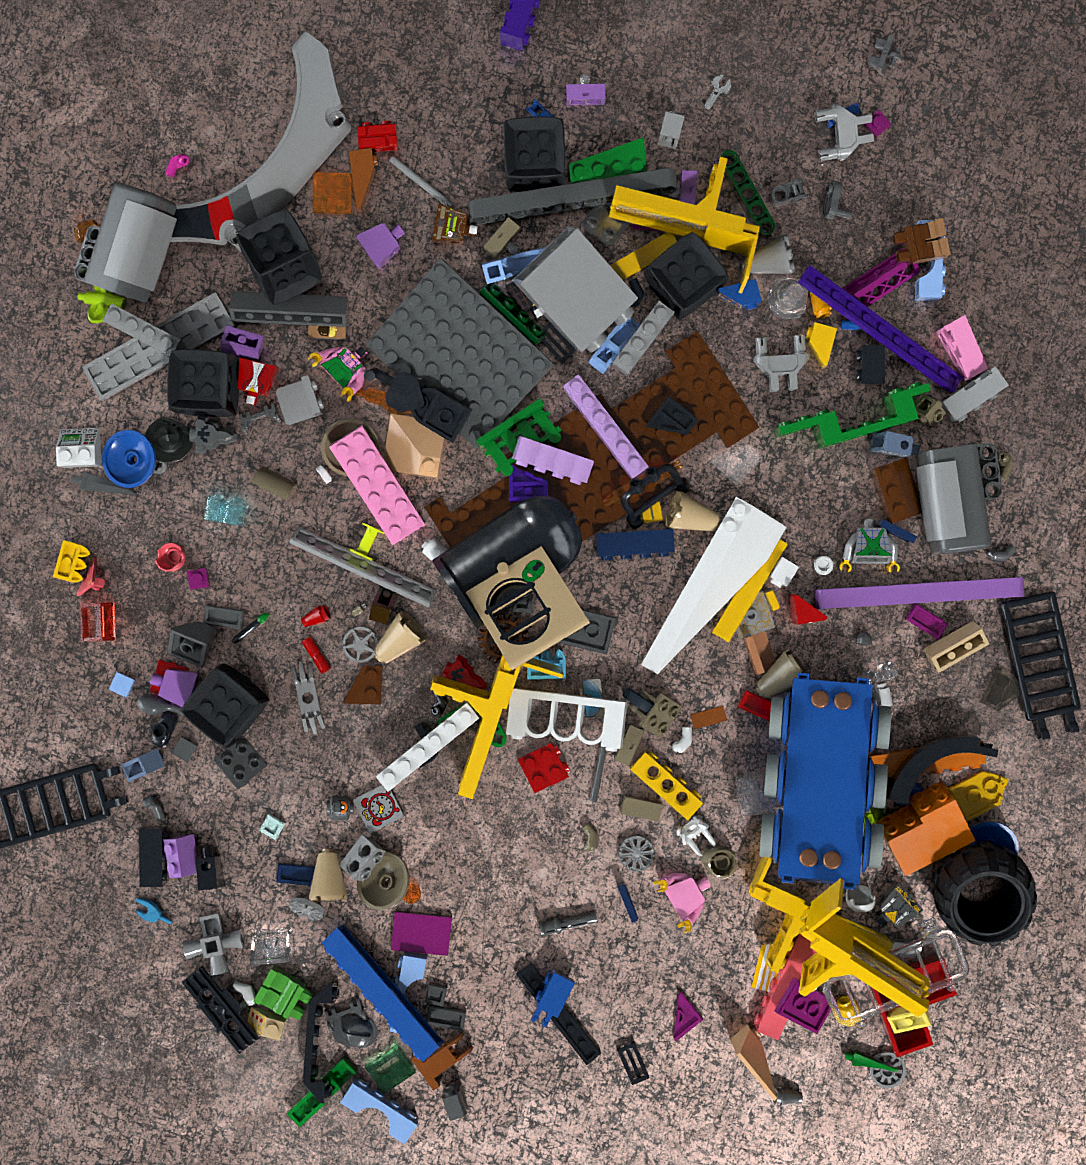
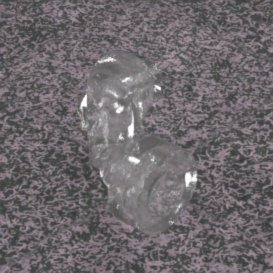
M886 661L878 666L877 672L869 671L868 669L860 674L858 678H869V684L876 685L881 681L890 682L898 675V670L893 663Z

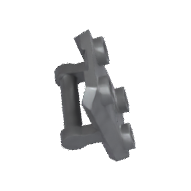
M611 204L594 206L582 221L583 229L597 236L606 245L615 244L630 224V222L609 217Z

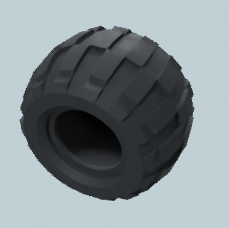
M978 841L977 844H968L954 853L945 856L943 865L937 868L934 877L935 887H933L934 903L941 920L959 938H965L969 943L979 946L982 944H989L991 947L1001 945V942L1016 939L1019 937V932L1022 929H1027L1033 919L1032 913H1035L1037 904L1036 883L1025 862L1020 857L1015 856L1014 852L999 844L994 846L988 841ZM984 876L1002 877L1000 891L988 901L973 902L961 894L963 888L977 878Z

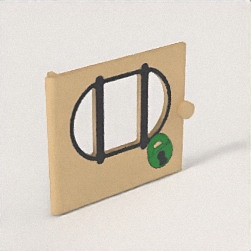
M542 546L510 566L505 562L498 564V573L466 592L509 664V668L512 670L590 623ZM511 582L527 584L490 607L493 594L501 586ZM533 591L544 609L508 632L503 633L493 614L526 593ZM547 616L544 629L534 639L526 642L509 640L514 635Z

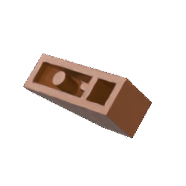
M372 148L349 151L356 208L359 213L363 212L376 174L375 166L379 165L377 154H373Z

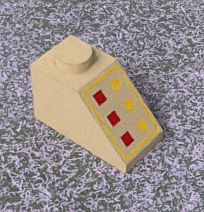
M252 1006L247 1022L260 1036L280 1041L288 1019L277 1013Z

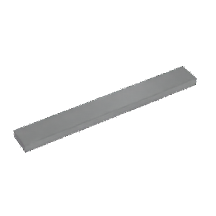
M299 526L290 538L289 543L428 608L437 592L435 589L362 557Z

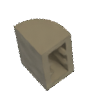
M264 466L257 471L251 481L288 501L298 485Z

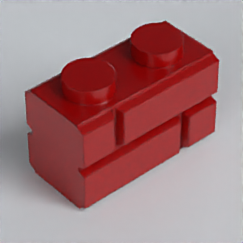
M387 120L382 121L378 125H373L372 122H364L361 124L362 126H357L359 150L372 148L373 152L399 150L396 123Z

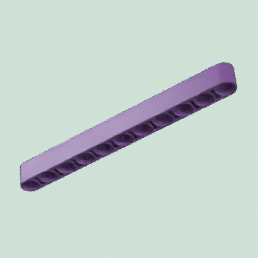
M1023 577L819 589L814 590L816 609L1023 597L1024 580Z

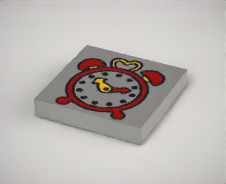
M383 785L353 799L370 834L405 816L392 790L388 792Z

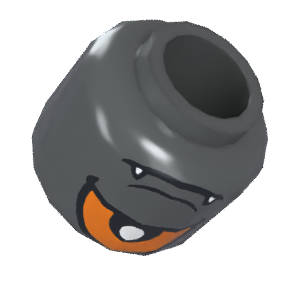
M332 796L330 800H327L326 815L330 816L332 821H347L350 818V814H354V802H350L348 796Z

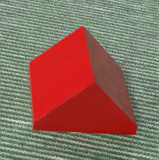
M789 595L788 600L792 624L800 625L824 621L828 618L798 595Z

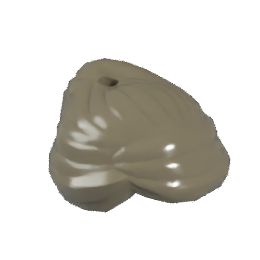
M715 846L702 851V863L706 870L714 877L726 879L731 877L736 871V856L728 847Z

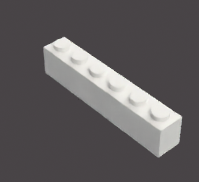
M469 702L465 703L382 770L376 778L389 792L480 718L479 714Z

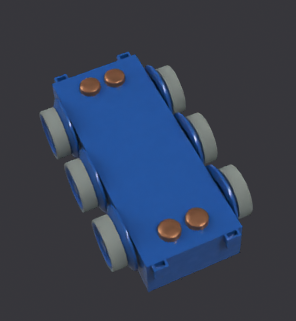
M797 673V678H793L791 712L789 711L790 692L787 693L785 698L772 697L769 739L782 740L784 746H786L788 727L789 739L786 770V750H783L780 757L779 755L767 754L764 797H777L779 804L782 805L783 785H785L782 829L780 828V808L776 815L763 813L760 857L773 858L774 863L777 864L780 844L778 878H782V883L794 884V880L834 884L841 878L844 880L843 889L855 890V886L860 884L861 857L862 873L865 872L867 867L881 869L884 825L870 824L868 817H865L864 823V811L868 813L871 807L885 808L888 766L882 764L874 765L870 757L868 763V749L870 754H872L875 747L888 749L891 728V706L878 707L875 699H873L872 703L873 685L869 684V678H857V683L810 680L808 673Z

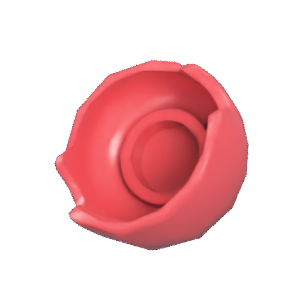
M174 542L165 543L157 550L158 556L155 559V563L159 569L165 572L179 570L184 565L186 553L181 545Z

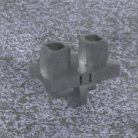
M889 35L887 39H877L875 50L882 52L881 57L872 55L868 63L869 67L878 70V74L881 76H885L888 66L894 68L896 63H902L903 56L899 54L901 49L896 47L895 37Z

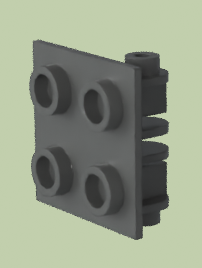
M244 737L240 738L233 746L213 760L237 790L267 766Z

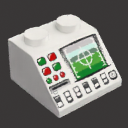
M100 428L61 429L56 444L57 466L62 468L102 466Z

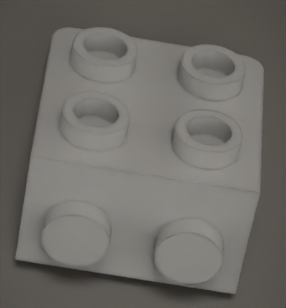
M309 375L301 377L302 381L276 389V395L287 425L323 415L322 409L324 405L321 397L318 398L316 390H318L317 383Z

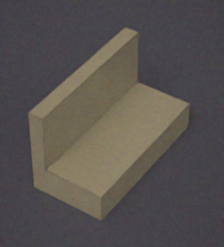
M625 794L621 814L659 822L660 812L664 805L660 801Z

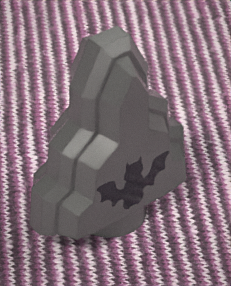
M198 415L196 426L190 427L189 439L190 442H195V453L199 454L206 453L210 449H216L220 444L228 445L237 441V433L229 428L220 427L217 422L210 421L206 416Z

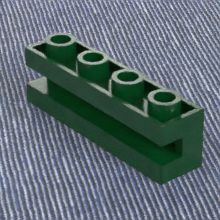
M489 283L480 290L479 293L536 347L546 337L547 334L543 331L542 327L535 324L526 312L515 305V302L507 297L499 286Z

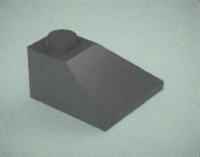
M199 621L172 627L167 654L203 668L214 642L216 628Z

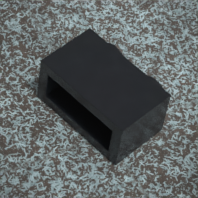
M885 345L860 346L855 352V361L858 362L855 380L858 381V386L884 385Z

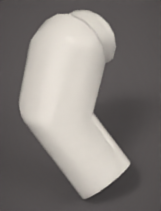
M682 727V739L679 742H674L672 745V749L675 752L682 753L691 745L692 727Z
M235 981L232 991L242 993L248 1005L255 1004L253 1001L256 993L252 985Z

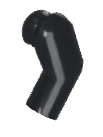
M637 277L629 281L633 293L638 297L631 305L634 307L641 303L644 296V291Z
M434 694L436 701L431 708V712L433 715L438 716L444 713L448 700L446 696Z

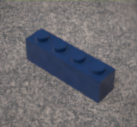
M673 529L596 534L597 557H601L602 561L613 560V556H621V559H632V555L639 554L640 558H650L651 554L659 553V557L670 556V552H675Z

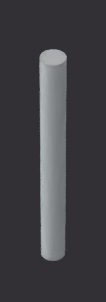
M395 156L391 157L389 160L391 164L440 203L450 208L453 206L454 203L398 158Z

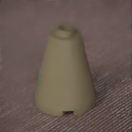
M791 649L785 650L757 681L758 687H756V690L761 697L766 696L769 698L792 689L793 678H797V673H808L797 656L793 658L791 655L793 651Z

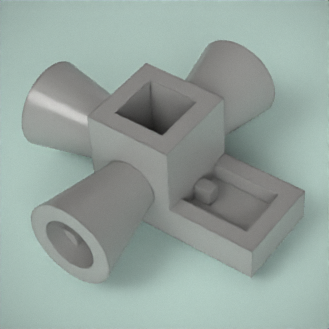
M220 912L200 916L203 937L200 940H184V955L187 960L202 953L204 958L210 957V975L228 972L229 967L223 954L227 948H244V933L242 929L224 935Z

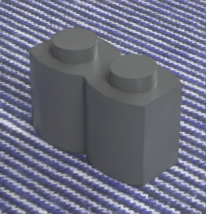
M454 1081L446 1084L443 1089L442 1100L449 1120L452 1121L464 1117L467 1114L468 1104L461 1083Z

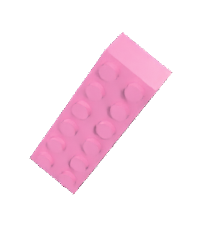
M363 425L329 446L392 545L425 525L424 520Z

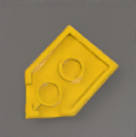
M982 770L948 789L955 798L966 822L1001 805L1004 789L1009 779Z

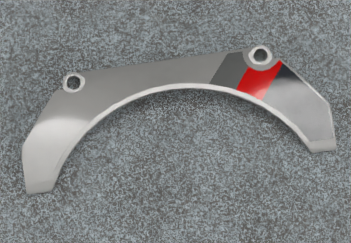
M307 31L292 46L297 73L295 105L287 129L276 149L256 172L231 190L204 201L176 205L174 218L177 221L170 242H203L225 245L228 241L241 252L236 234L245 226L271 213L283 210L346 135L350 133L351 124L345 115L339 111L343 104L335 78L331 52Z

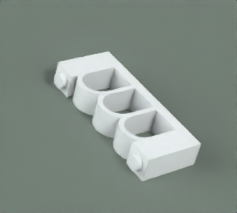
M514 688L509 702L506 734L511 735L512 739H522L528 735L534 738H543L552 734L554 738L562 742L570 741L578 736L585 744L595 745L601 742V747H606V751L617 752V749L623 747L628 701ZM532 699L552 701L549 726L544 733L534 731L530 725ZM558 702L578 704L576 729L571 736L561 735L556 728ZM585 705L605 708L603 731L599 739H589L583 733Z

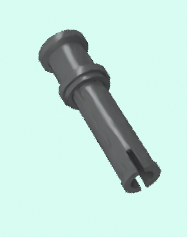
M594 911L569 918L560 919L555 917L554 920L539 921L542 938H545V935L561 934L564 930L597 924L598 921Z

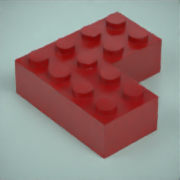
M939 953L907 964L930 979V988L927 990L930 995L926 998L929 1000V1005L957 995L945 959ZM869 986L891 1049L897 1058L934 1045L928 1027L894 1034L887 1019L888 1011L902 1006Z

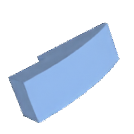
M630 317L625 323L617 325L588 363L604 374L640 327V324Z

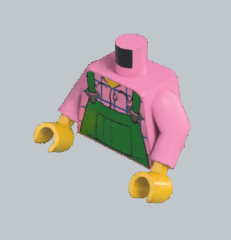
M361 346L352 353L346 347H334L319 353L313 352L308 357V360L311 358L315 360L312 367H316L321 362L320 365L343 388L340 396L342 397L343 394L349 395L347 398L348 402L351 401L352 396L363 386L365 367L360 361L368 353Z

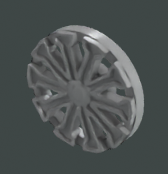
M640 835L627 837L621 843L618 852L622 865L633 872L647 869L652 864L655 854L651 842ZM633 839H637L636 845H634ZM644 840L645 844L640 846L641 841ZM627 842L630 843L631 848L626 846ZM650 846V850L644 851L645 848ZM622 849H625V850H627V851H629V852H628V853H622ZM649 854H650V855H651V858H647V857L644 856V855H649ZM623 857H629L626 861H623ZM641 859H643L644 861H646L647 864H646V865H643V862H642ZM633 860L632 866H628V864ZM637 861L639 862L640 868H636Z
M292 898L289 904L290 910L294 913L297 912V915L301 917L306 916L307 919L320 920L325 913L323 907L305 898Z
M890 1051L876 1054L873 1059L882 1062L879 1058L883 1056L885 1064L893 1067L901 1065L902 1068L898 1069L897 1072L869 1067L870 1076L873 1081L883 1088L898 1086L906 1074L904 1061L901 1057L897 1058ZM901 1073V1076L897 1077L895 1074ZM892 1077L895 1079L894 1083L891 1082Z

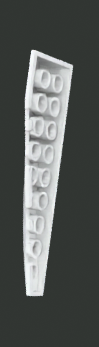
M736 497L641 665L659 674L764 565L785 531L786 526Z

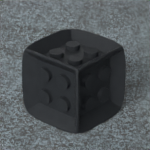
M542 116L513 118L504 121L506 189L514 192H524L566 185L563 119Z
M287 209L271 213L245 226L236 234L240 250L249 263L255 280L266 299L272 305L285 302L311 289L322 280V274L316 257L311 251L309 243L297 221Z
M694 232L685 235L659 255L644 272V277L651 289L664 305L674 311L673 315L679 321L708 301L729 280V276L721 262Z
M172 350L169 356L167 375L169 410L177 414L182 413L192 416H236L239 401L238 358L232 353L215 350Z
M222 663L217 665L205 677L180 711L189 722L212 741L224 748H229L250 728L265 709L270 699L243 674L228 664Z

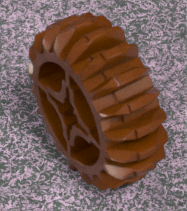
M502 613V619H499L498 615L494 617L497 623L510 624L503 633L516 627V623L520 620L517 617L515 621H512V614L509 615L508 619H505V613ZM484 624L482 626L486 628L485 631L482 629L478 631L484 634L483 637H477V640H483V643L479 644L478 647L482 648L485 646L486 649L482 651V654L484 655L487 652L490 654L487 660L494 656V663L496 664L498 658L501 659L502 655L497 653L499 650L497 644L492 649L489 647L487 641L489 631ZM528 630L518 633L519 642L529 641V637H523V634H527Z

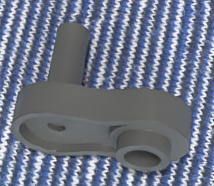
M833 180L826 185V199L822 210L823 218L832 220L836 215L851 219L852 212L838 208L842 192L841 182Z

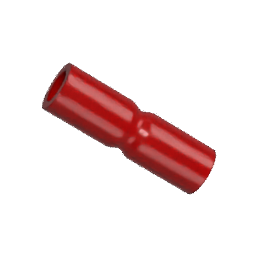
M311 636L301 642L321 674L331 669Z

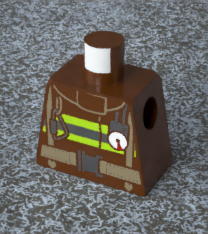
M438 204L432 242L433 244H464L466 235L477 237L478 225L468 224V214Z

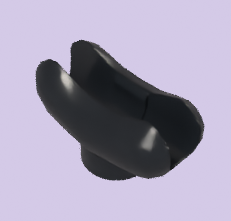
M169 711L161 715L157 724L152 728L151 741L154 745L160 748L167 747L179 720L177 715L171 716Z

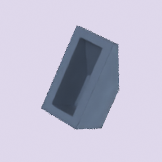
M157 748L122 764L121 767L128 782L164 767L165 764L163 756Z

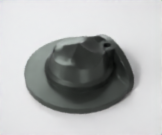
M160 417L154 421L145 433V436L154 446L156 460L160 462H177L186 457L193 446V442H190L189 439L190 428L167 417Z

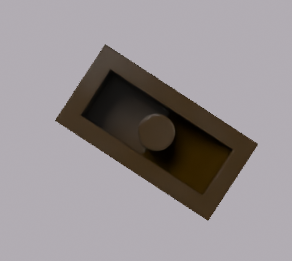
M380 585L371 606L369 620L387 625L398 593Z

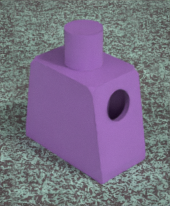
M381 223L358 234L356 238L379 270L400 250L396 240L405 233L399 224L388 230L386 225Z
M168 668L164 676L153 673L150 684L161 687L158 696L183 707L187 699L194 692L200 672Z

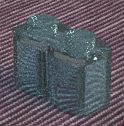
M213 494V497H207L204 520L244 527L248 504L243 503L244 499L232 497V501L224 500L225 496Z

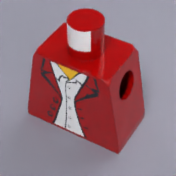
M240 358L238 389L247 392L246 404L256 406L258 395L265 397L269 395L279 370L277 366Z

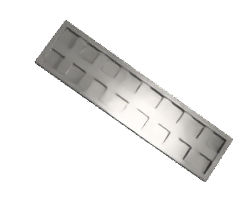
M215 292L155 327L185 343L183 349H197L222 335L226 325L230 327L236 326L232 322L219 295ZM133 338L84 365L82 368L101 401H104L167 366L169 356Z

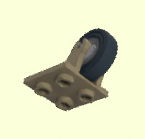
M627 687L622 695L631 702L628 708L643 718L639 725L659 738H662L667 732L668 727L678 716L682 706L662 693L657 698H654L641 688L636 693ZM647 698H649L655 704H652L650 701L647 700ZM640 709L643 710L644 712L647 713V715H645L644 713H642V712L639 711V710H640Z

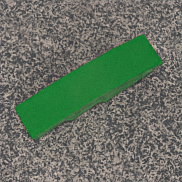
M344 1056L320 1080H330L332 1097L341 1089L343 1084L356 1074L358 1069ZM309 1090L286 1114L300 1128L326 1102L319 1103Z

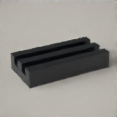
M551 323L543 329L547 334L546 337L564 357L562 358L545 339L541 343L563 364L576 350ZM549 329L570 350L568 353L547 332Z
M635 1041L617 1048L632 1085L650 1078ZM631 1048H633L636 1054V1057L644 1073L643 1076L640 1075V1072L631 1054ZM624 1051L627 1052V1055L636 1073V1079L633 1078V1075L624 1057Z

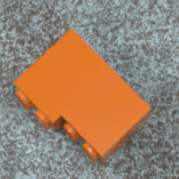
M943 781L934 783L929 788L915 793L909 798L910 805L902 807L876 822V824L884 825V839L905 877L975 841L955 798Z

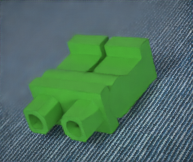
M274 965L253 1002L272 1009L286 1019L290 1016L300 1020L305 1009L296 1004L299 1000L309 1004L314 993L306 988V983L301 982Z

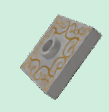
M763 591L759 592L736 630L738 639L775 628Z

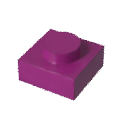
M878 110L872 115V122L863 125L869 132L873 133L876 139L891 126V123Z
M207 568L187 571L190 590L210 587Z

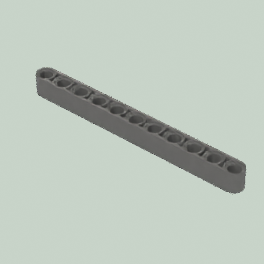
M666 168L475 199L468 203L469 219L471 224L480 225L505 221L508 217L510 219H518L611 204L616 185L658 196L672 194L678 190L676 173L674 169Z

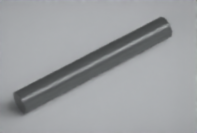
M601 744L591 790V802H597L606 757V747H601Z

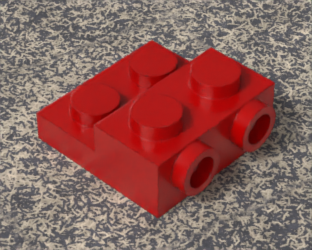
M549 742L517 759L534 793L553 786L569 777L568 772H570L566 761H561L559 757L561 751L557 744L553 746L552 742Z

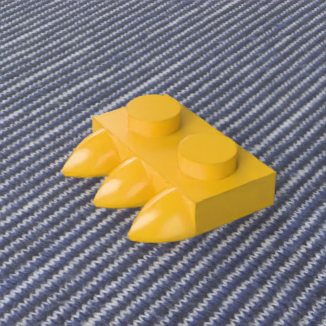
M63 540L53 577L74 583L82 581L83 577L77 570L87 567L80 557L90 555L89 550L84 545Z

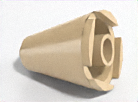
M675 492L669 503V507H671L670 513L666 512L665 524L667 527L711 532L719 528L721 518H719L717 512L684 492Z
M403 611L397 614L374 649L376 659L381 663H388L424 643L427 635L425 632L421 633V625L408 613L403 615Z
M322 849V853H318L309 893V900L311 901L347 900L348 895L342 870L339 866L338 854L333 853V849Z

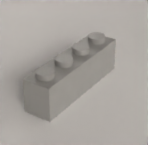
M658 301L613 361L612 366L627 377L672 318L674 311Z
M113 304L110 305L102 320L170 356L172 350L183 349L185 345L180 339Z

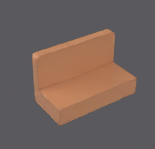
M763 631L743 638L754 672L757 675L765 673L775 662L767 634Z

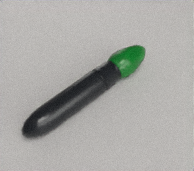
M263 613L259 615L257 620L236 634L232 639V643L240 642L261 624H264L270 614Z

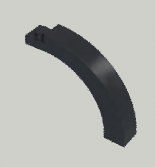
M967 735L947 736L928 742L912 752L897 768L889 783L886 798L891 801L908 804L917 779L930 765L941 758L958 753H975L997 757L998 750L992 748L993 744L981 742L980 745L981 738Z

